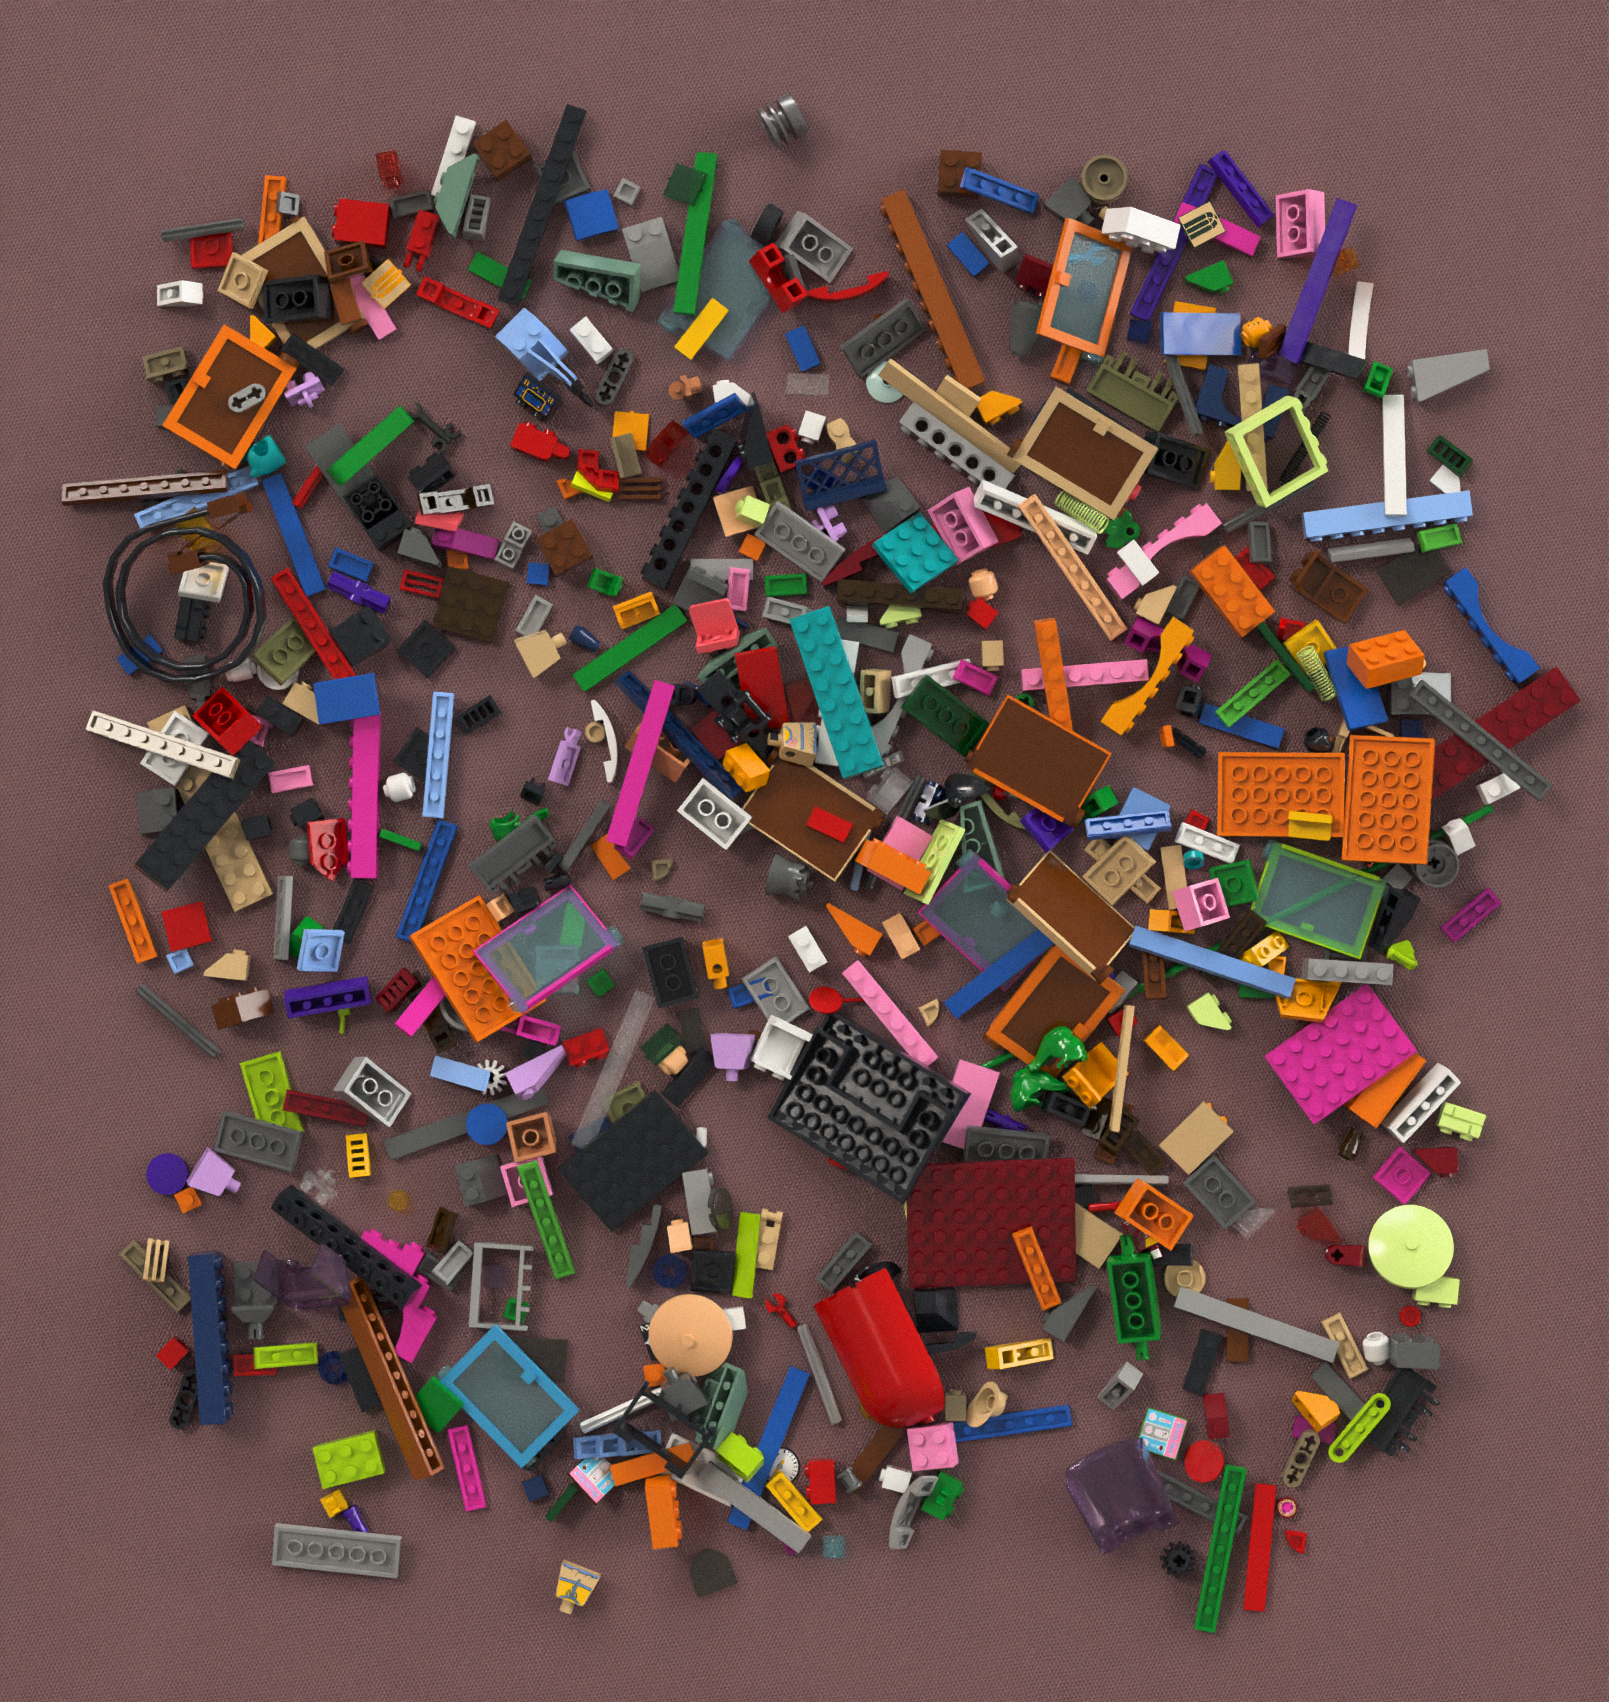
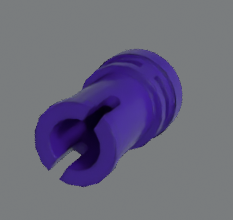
M356 1504L341 1512L346 1521H349L354 1531L366 1533L369 1531L360 1517L361 1513Z

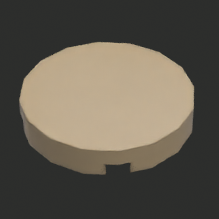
M1193 1260V1266H1167L1164 1271L1163 1282L1166 1289L1175 1297H1177L1180 1286L1200 1293L1205 1285V1273L1203 1267L1196 1260Z

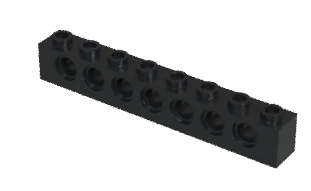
M716 428L713 432L709 431L704 441L707 445L704 451H699L695 459L698 464L695 470L691 469L686 478L689 482L686 488H681L677 499H679L678 505L671 508L668 514L670 521L667 526L663 525L659 533L661 539L658 545L654 544L649 555L652 558L649 564L645 562L640 572L643 575L642 580L664 591L666 590L738 442L737 438ZM717 447L722 452L719 457L714 458L709 454L710 450ZM702 467H711V475L703 476L700 473ZM694 485H701L703 487V492L700 495H694L691 492ZM687 503L694 506V510L690 514L682 511V507ZM677 522H682L685 525V529L680 533L673 530V526ZM667 541H673L676 544L673 551H666L664 549V544ZM662 559L666 561L665 569L657 570L655 568L657 560Z
M293 1185L280 1192L271 1207L274 1212L399 1308H405L415 1299L423 1286L421 1283Z

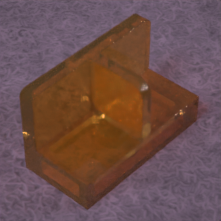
M1343 247L1341 249L1331 277L1340 276L1360 267L1353 247Z

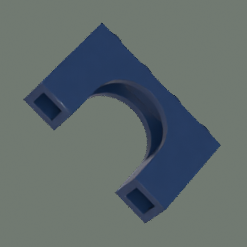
M1209 364L1195 404L1199 420L1202 422H1208V420L1216 422V426L1228 429V426L1234 427L1242 422L1241 417H1236L1229 413L1222 401V393L1229 370ZM1269 384L1262 400V410L1287 396L1289 390ZM1282 413L1263 423L1264 442L1274 438Z

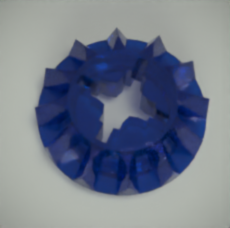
M666 1254L656 1260L653 1266V1277L660 1286L674 1288L683 1282L686 1276V1266L682 1259L676 1255ZM663 1264L668 1267L677 1265L673 1271L676 1278L670 1274L662 1277L666 1271Z
M330 1351L323 1355L319 1361L318 1372L321 1379L328 1384L338 1385L348 1379L342 1364L338 1368L339 1373L334 1371L328 1374L331 1369L329 1361L334 1365L341 1362L338 1354L342 1353L340 1351Z

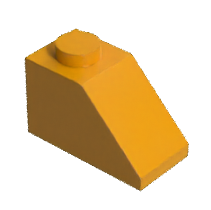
M1150 909L1148 930L1195 933V929L1184 932L1178 911Z
M1297 1391L1291 1399L1316 1433L1336 1421L1340 1415L1338 1405L1333 1400L1331 1401L1328 1396Z

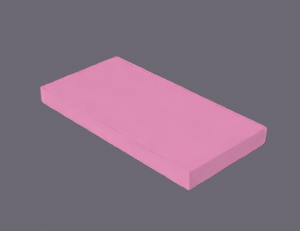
M959 1059L952 1082L969 1091L971 1095L942 1142L964 1149L967 1125L982 1126L1000 1074L999 1072Z

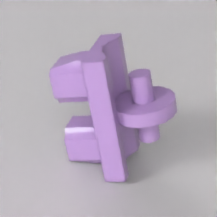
M309 371L302 376L305 383L297 386L295 380H291L287 384L284 395L291 407L297 404L302 406L307 403L312 408L314 407L312 400L318 398L317 394L325 391L318 376L315 377Z
M835 506L817 508L816 512L823 525L820 526L816 519L812 521L813 526L821 532L826 530L831 539L839 542V538L843 537L847 530L843 523L832 527L829 520L839 516Z

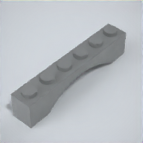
M909 634L900 654L904 674L922 670L925 660L930 661L934 650L930 649L931 643ZM909 696L899 698L890 713L879 723L872 726L881 757H887L891 745L888 742L891 737H896L900 728L896 724L899 718L904 719L906 712L900 707Z

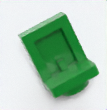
M593 568L587 588L616 597L622 589L623 577Z

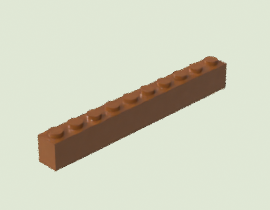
M905 189L882 198V205L879 206L883 218H888L890 224L887 225L891 237H896L898 243L895 244L899 256H904L906 262L903 265L907 275H912L914 282H911L915 294H920L922 299L919 302L923 313H928L930 318L927 321L931 332L935 331L938 339L935 341L939 351H944L946 358L943 360L947 370H952L953 379L969 390L985 384L984 376Z
M359 1276L348 1279L333 1287L414 1481L430 1477L445 1467L366 1281Z

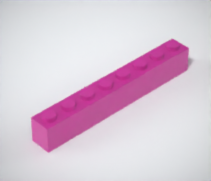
M381 712L377 716L350 720L353 736H350L349 744L350 748H353V757L349 758V769H353V778H349V790H352V799H349L348 809L352 811V820H348V832H352L351 840H348V853H351V861L347 863V873L351 874V878L378 879Z

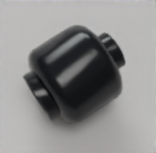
M1322 727L1309 729L1303 741L1309 753H1331L1335 744L1329 732Z

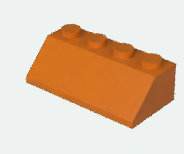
M1415 1053L1343 1104V1106L1354 1115L1377 1128L1420 1071L1426 1060Z

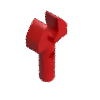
M1122 1201L1089 1204L1088 1211H1116Z
M773 1293L774 1297L778 1299L779 1307L772 1305L766 1298V1309L769 1313L778 1312L791 1329L797 1325L796 1321L784 1308L786 1299L782 1294Z

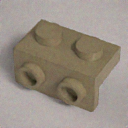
M183 346L142 357L146 379L149 382H153V384L164 382L165 378L173 376V378L183 377L185 372L190 371Z

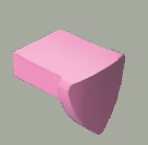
M252 715L263 727L249 741L263 747L268 731L272 728L273 724L264 718Z

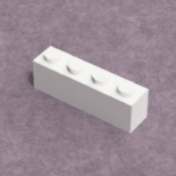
M1437 1063L1385 1117L1381 1124L1393 1137L1404 1143L1459 1086L1460 1080L1448 1068Z

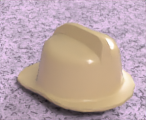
M985 1383L969 1404L966 1411V1421L969 1426L975 1428L982 1426L989 1417H997L1004 1411L1008 1396L999 1390L996 1383Z

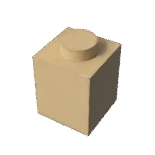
M1003 640L981 642L982 668H987V671H999V667L1004 666Z

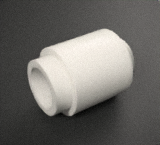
M247 658L243 664L225 673L228 682H239L254 678L257 669L255 662Z

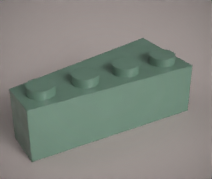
M560 250L553 261V280L577 290L581 288L588 291L589 295L603 297L609 300V303L625 306L626 310L631 312L634 311L640 301L641 264L565 250Z
M982 800L960 806L961 827L965 829L962 836L963 864L976 853L1006 880ZM975 867L964 878V893L993 885V883Z

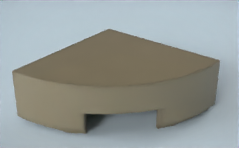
M672 859L651 861L653 882L663 879L669 873L672 867Z

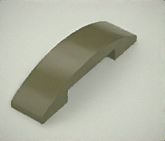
M970 770L971 776L977 777L983 782L986 781V779ZM988 793L979 795L984 804L999 819L1017 829H1026L1015 811L1007 816Z

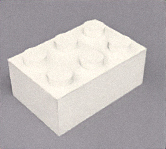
M1133 207L1106 209L1101 233L1109 236V240L1116 242L1124 241L1126 246L1141 247V251L1146 253H1154V251L1165 253L1166 250L1176 248L1180 224Z

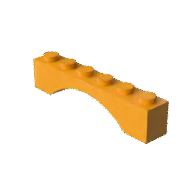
M1173 616L1160 635V659L1152 677L1134 694L1113 702L1101 719V722L1121 736L1124 731L1128 733L1135 724L1132 721L1135 715L1140 716L1147 707L1144 704L1147 698L1152 699L1158 691L1156 685L1160 680L1164 682L1170 674L1168 670L1172 663L1177 664L1183 655L1180 653L1184 646L1188 648L1195 638L1192 636L1194 630Z

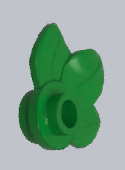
M1127 509L1121 518L1117 516L1115 520L1109 518L1108 525L1104 530L1109 536L1104 545L1108 548H1121L1127 541L1131 542L1139 537L1140 527L1132 520V515ZM1107 519L1105 520L1101 528L1105 526ZM1132 527L1134 529V533L1132 535H1128L1126 533L1127 528Z

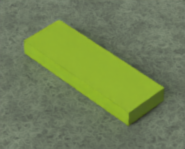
M317 1342L253 1347L254 1369L318 1364Z

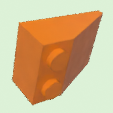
M1138 1178L1114 1212V1214L1170 1251L1194 1217L1190 1212Z

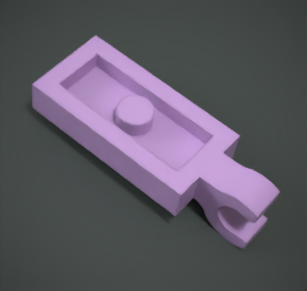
M569 727L564 732L566 741H560L548 778L550 781L565 786L569 785L581 749L580 746H577L578 740L581 737V731Z

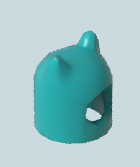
M270 434L252 444L241 460L242 462H248L249 467L252 469L250 473L251 478L270 474L287 464L286 459Z

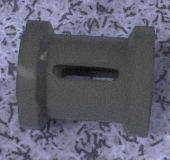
M851 1466L836 1475L837 1479H840L846 1487L847 1494L863 1484L862 1481L857 1479Z

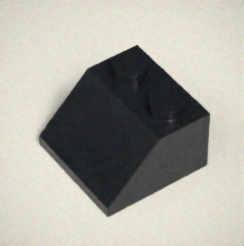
M370 606L353 614L329 632L351 667L382 651L392 641Z

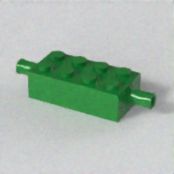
M1125 1234L1119 1236L1122 1254L1109 1256L1107 1260L1118 1344L1134 1342L1136 1360L1141 1361V1358L1148 1360L1150 1356L1147 1341L1160 1340L1162 1335L1151 1252L1136 1253L1134 1251L1133 1234H1128L1127 1240Z

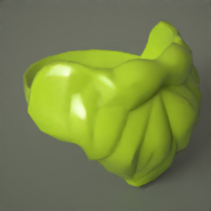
M1408 940L1398 942L1388 948L1386 959L1396 960L1397 963L1402 964L1409 970L1414 969L1418 965L1417 960L1414 958V949Z

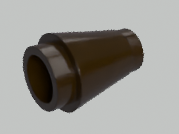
M1351 1128L1338 1148V1155L1353 1161L1358 1156L1363 1133Z

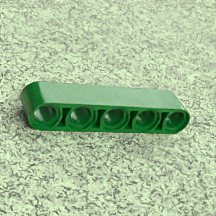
M401 405L398 406L331 465L326 472L339 486L343 485L411 425L414 420Z

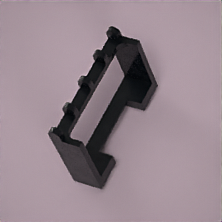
M646 1380L616 1423L612 1432L628 1443L634 1438L667 1461L664 1468L682 1479L716 1428L712 1426L708 1431L697 1423L700 1419L698 1415L692 1420L680 1411L683 1406L679 1403L675 1408L664 1401L662 1398L666 1393L662 1391L657 1396L647 1389L649 1382ZM641 1396L647 1397L704 1437L687 1463L625 1421Z

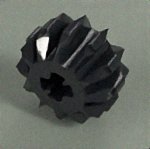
M1181 1541L1177 1542V1547L1172 1542L1169 1543L1171 1550L1163 1548L1164 1553L1167 1555L1160 1556L1162 1561H1166L1161 1565L1162 1568H1168V1575H1171L1174 1571L1176 1578L1179 1577L1180 1572H1182L1184 1577L1187 1576L1186 1569L1189 1571L1194 1570L1189 1563H1196V1559L1190 1558L1195 1555L1194 1550L1188 1551L1190 1548L1188 1544L1182 1548ZM1176 1555H1180L1183 1559L1182 1562L1179 1561L1180 1564H1176L1173 1560L1174 1557L1177 1558Z

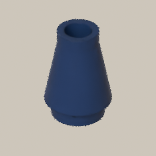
M576 625L568 637L572 644L595 652L600 644V641L583 626Z

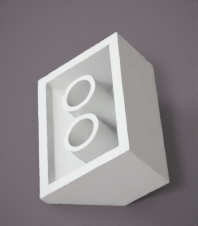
M702 778L677 810L725 850L732 845L752 818L704 778Z

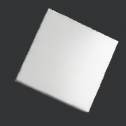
M847 606V622H868V606Z

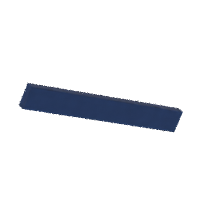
M627 671L617 678L614 683L645 713L651 692L631 671ZM668 710L662 732L726 797L733 800L744 790L737 784L731 774Z

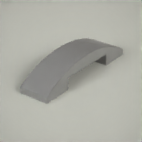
M921 1476L912 1482L903 1493L891 1522L889 1547L891 1549L907 1548L914 1533V1530L910 1527L911 1521L922 1497L931 1495L938 1480L937 1476Z

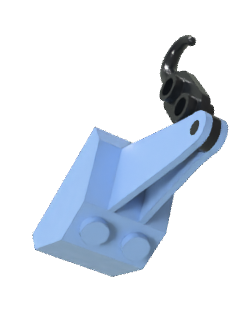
M523 308L495 336L496 340L536 379L541 381L550 373L564 381L563 383L574 396H577L589 407L594 406L582 391L584 386L581 384V381L561 361L569 354L568 350L526 308ZM558 363L565 370L563 373L555 368Z

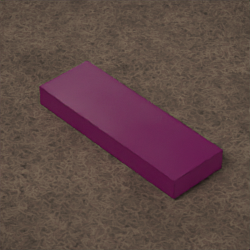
M1487 887L1439 928L1454 944L1502 903Z

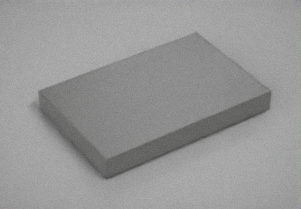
M776 956L741 978L767 1020L773 1015L789 1023L810 1010ZM766 977L763 981L753 985L749 984V982ZM766 980L769 985L770 991H767L764 983ZM765 993L773 994L761 1000L757 997Z

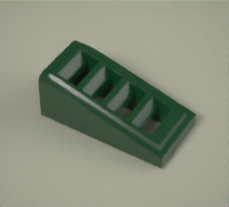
M1440 434L1426 450L1459 478L1473 464L1471 457ZM1443 443L1445 446L1439 453H1436L1435 451ZM1450 449L1451 452L1444 459L1442 456ZM1457 454L1458 457L1451 464L1449 461ZM1463 459L1465 462L1461 465L1459 469L1456 468V466Z

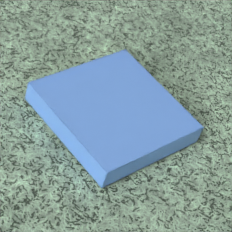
M304 929L297 969L299 971L338 972L345 932L342 930Z

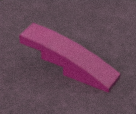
M1182 202L1174 220V223L1186 228L1198 223L1189 229L1194 231L1200 229L1195 232L1199 235L1206 233L1212 229V226L1215 228L1217 225L1215 219L1211 225L1206 227L1204 226L1209 224L1207 219L1200 222L1206 218V215L1207 218L1213 217V214L1208 212L1182 225L1179 217L1197 209ZM1218 217L1225 231L1211 239L1215 243L1253 257L1261 237Z

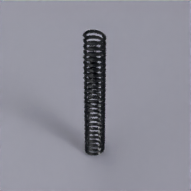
M1320 412V415H1318L1317 420H1315L1310 429L1314 436L1319 437L1320 432L1324 429L1323 426H1326L1325 423H1328L1326 420L1329 421L1331 415ZM1304 442L1300 443L1301 445L1295 451L1296 454H1293L1294 457L1288 462L1287 468L1279 477V481L1285 484L1290 482L1291 476H1294L1296 474L1295 471H1298L1297 468H1300L1298 465H1301L1300 462H1303L1305 460L1304 457H1307L1306 454H1308Z

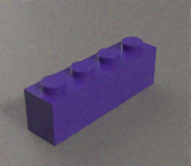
M368 976L285 990L284 1002L288 1019L371 1004Z

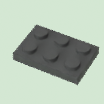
M1215 1155L1208 1158L1182 1182L1225 1230L1256 1202Z

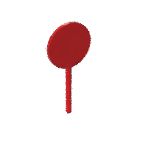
M818 987L809 995L810 1006L822 1014H831L838 1011L844 1002H865L863 998H842L838 991L830 987Z

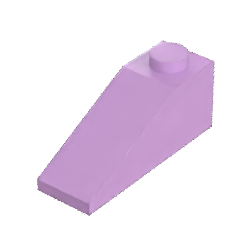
M562 1045L505 1073L519 1101L522 1099L527 1100L534 1096V1093L540 1090L564 1060L567 1054Z

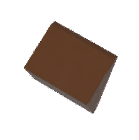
M364 240L324 252L327 276L331 283L373 272Z

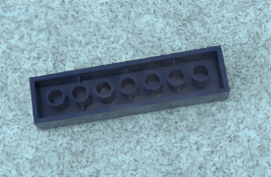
M220 1251L197 1252L188 1256L200 1425L222 1424L228 1422L232 1418L231 1415H234V1403H230V1394H233L232 1381H229L228 1373H231V1361H227V1352H230L229 1339H226L225 1331H228V1319H224V1310H227L226 1297L223 1298L222 1289H225V1277H221L224 1259L223 1255L220 1256Z

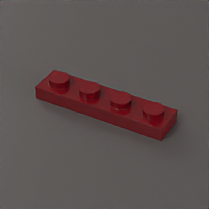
M288 1089L282 1110L362 1127L366 1126L368 1116L346 1101Z

